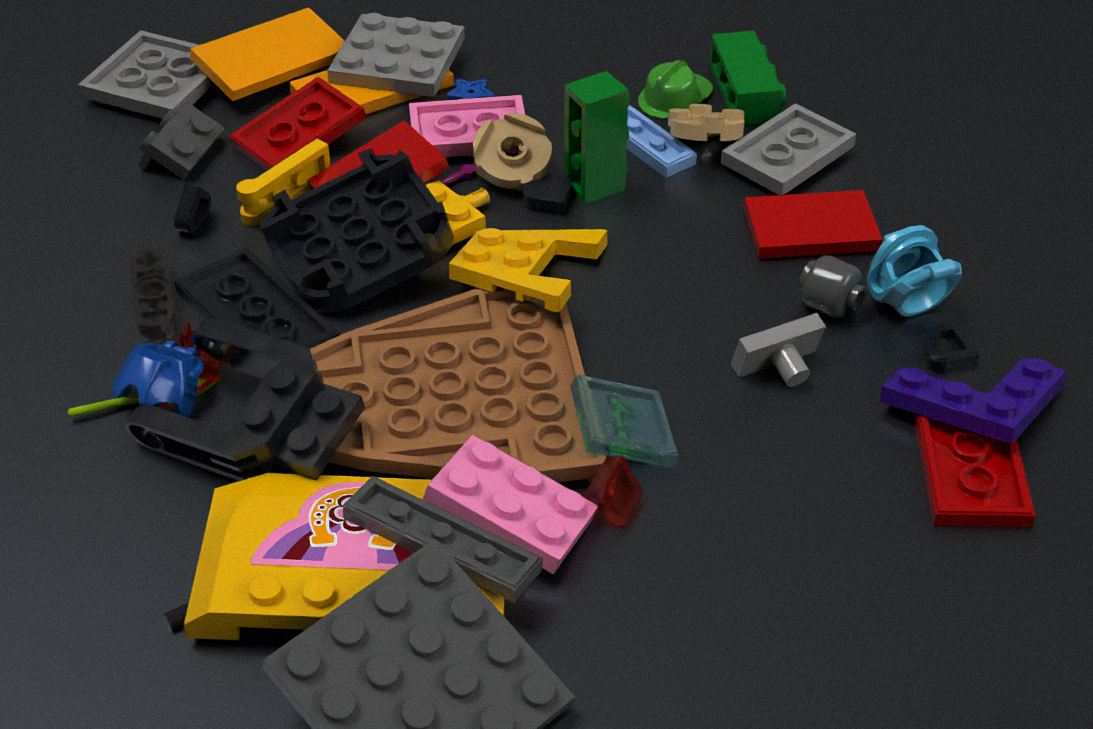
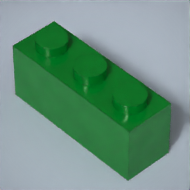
M755 31L712 34L710 68L727 108L743 110L744 125L766 123L778 115L781 107L786 104L784 84H779L775 65L769 63L765 44H760Z
M607 71L565 85L564 175L571 179V192L584 205L625 190L626 172L628 171L626 151L627 140L629 139L627 121L630 95L625 85L617 81Z

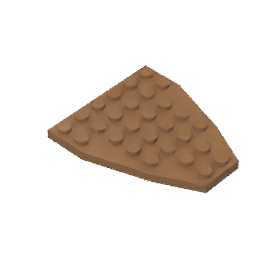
M499 286L496 287L497 290L494 292L480 288L473 289L348 331L311 348L310 351L322 375L324 384L361 395L366 406L329 463L363 471L433 479L465 442L474 435L494 445L497 449L525 465L535 468L541 474L557 483L607 477L608 461L567 304L564 305L560 312H553L545 309V301L533 297L531 301L524 300V302L516 300L515 291L504 290V288Z

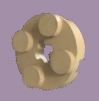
M690 104L689 110L680 108L669 109L668 132L677 138L696 141H707L708 137L719 135L720 141L741 139L744 134V111L739 109H723L722 113L712 112V106L708 104Z
M518 113L504 114V119H498L494 122L490 119L483 123L475 134L473 141L475 171L479 176L496 186L522 191L523 186L527 182L540 180L550 166L551 141L545 135V129L541 123L529 116ZM512 145H516L519 147L520 155L510 157L502 149H510Z

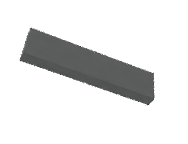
M372 476L343 504V518L413 553L433 539H436L475 584L513 603L517 601L542 571V557L375 476Z

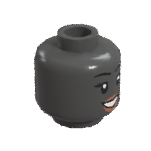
M829 255L822 256L817 261L811 260L803 269L798 282V290L802 292V300L805 305L832 318H841L850 310L856 311L861 306L866 295V287L862 286V273L859 268Z

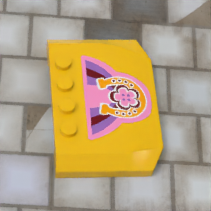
M265 473L215 488L184 622L186 638L239 640L240 627L306 630L414 554L343 518V504L371 477L320 475L317 480L299 474ZM379 478L422 500L428 484L432 481L428 479ZM477 585L504 616V598Z

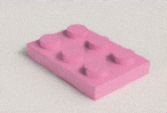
M521 95L409 103L411 127L445 157H473L474 137L483 123L492 119V122L504 119V114L509 113L525 115ZM512 145L510 149L503 148L502 151L506 154H513L519 152V147Z
M474 435L465 442L428 484L423 500L542 557V568L552 574L555 573L593 520L599 507L582 497L579 493L564 487L541 474L535 468L525 465L497 449L494 445Z

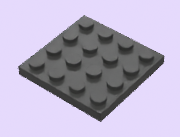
M433 539L263 659L262 666L263 670L311 729H542L571 706L575 699L572 692L436 539Z

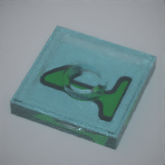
M576 374L570 388L586 452L672 468L679 455L659 391Z

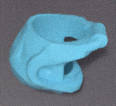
M923 225L910 226L884 236L882 245L870 263L867 276L868 289L876 301L887 303L900 315L906 317L919 315L941 303L953 291L962 279L961 263L951 259H942L938 253L940 250L937 248L938 239L931 229Z

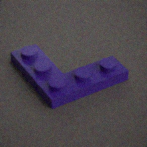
M1023 357L986 394L973 390L969 385L962 382H948L929 376L920 369L901 367L882 385L880 402L1013 444L1063 388L1067 370L1054 367L1043 359H1027Z

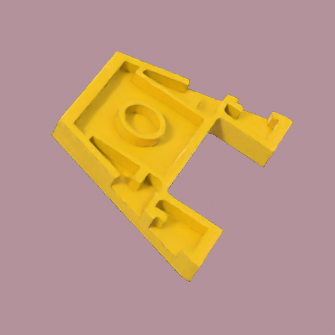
M482 229L477 231L449 262V279L490 292L496 291V286L504 288V290L515 291L516 300L531 301L534 297L545 301V309L560 312L571 297V280L539 276L554 255L598 259L607 246V230Z

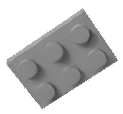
M795 103L722 150L721 164L778 195H785L855 146L856 133Z

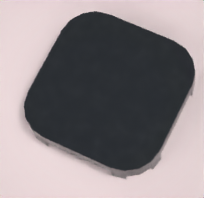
M373 148L359 152L358 156L362 163L361 166L292 200L286 190H282L272 197L275 205L268 212L265 219H259L261 231L293 290L315 311L331 313L354 307L429 269L442 260L450 250L454 235L442 201L437 202L413 169L409 156L403 151H398L396 156L391 154L375 155Z

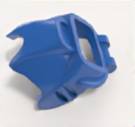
M171 340L166 341L164 345L155 343L136 345L112 382L114 398L128 396L132 385H134L139 394V404L144 403L155 406L161 402H172L175 404L176 414L189 418L197 398L198 376L204 370V364L200 359V351L192 347L188 349L180 347L177 342Z

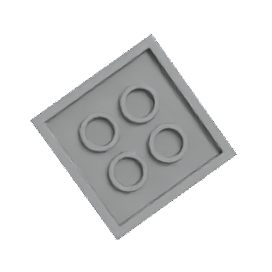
M362 13L328 68V81L334 84L435 97L465 39L464 26L452 25L445 21L427 22L419 21L412 17L395 18L382 16L379 13Z
M140 30L78 84V88L82 98L154 116L163 120L170 110L176 113L186 101L193 105L215 83L190 60V48L199 46L198 44Z

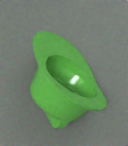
M676 60L674 62L662 63L654 67L648 74L645 88L638 97V104L641 110L650 117L668 119L669 109L680 108L689 110L690 104H700L711 95L713 85L703 76L694 74L685 61Z

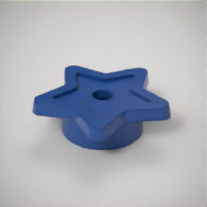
M457 79L456 88L447 93L446 99L494 97V93L486 89L488 85L486 79L473 82Z

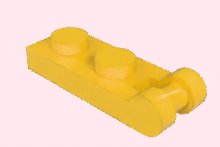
M315 139L257 178L239 182L236 190L238 200L243 202L240 208L242 223L247 226L259 225V219H265L268 212L275 205L272 197L284 189L291 200L311 191L307 180L331 166L328 144Z

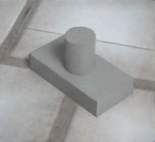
M818 313L740 338L731 361V366L739 378L775 366L788 387L797 386L803 383L811 374L801 356L816 351L826 326Z

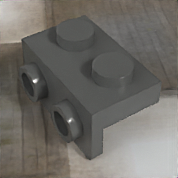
M186 101L176 113L170 110L158 126V129L161 130L158 134L151 131L139 148L144 155L138 166L146 170L152 161L155 160L185 180L219 139L225 128Z

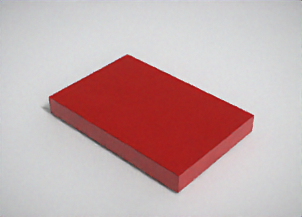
M316 77L231 134L229 138L234 148L263 170L268 171L315 139L329 144L367 117L364 107L320 77Z
M403 120L308 179L307 182L310 189L313 190L361 166L362 163L358 153L373 148L375 155L391 154L396 156L398 151H403L409 156L413 169L424 183L449 168L446 157Z
M864 190L745 197L744 200L745 215L759 259L877 252L882 245L883 239Z
M916 413L914 424L934 526L1033 527L1036 515L1017 439L1013 444H1009Z

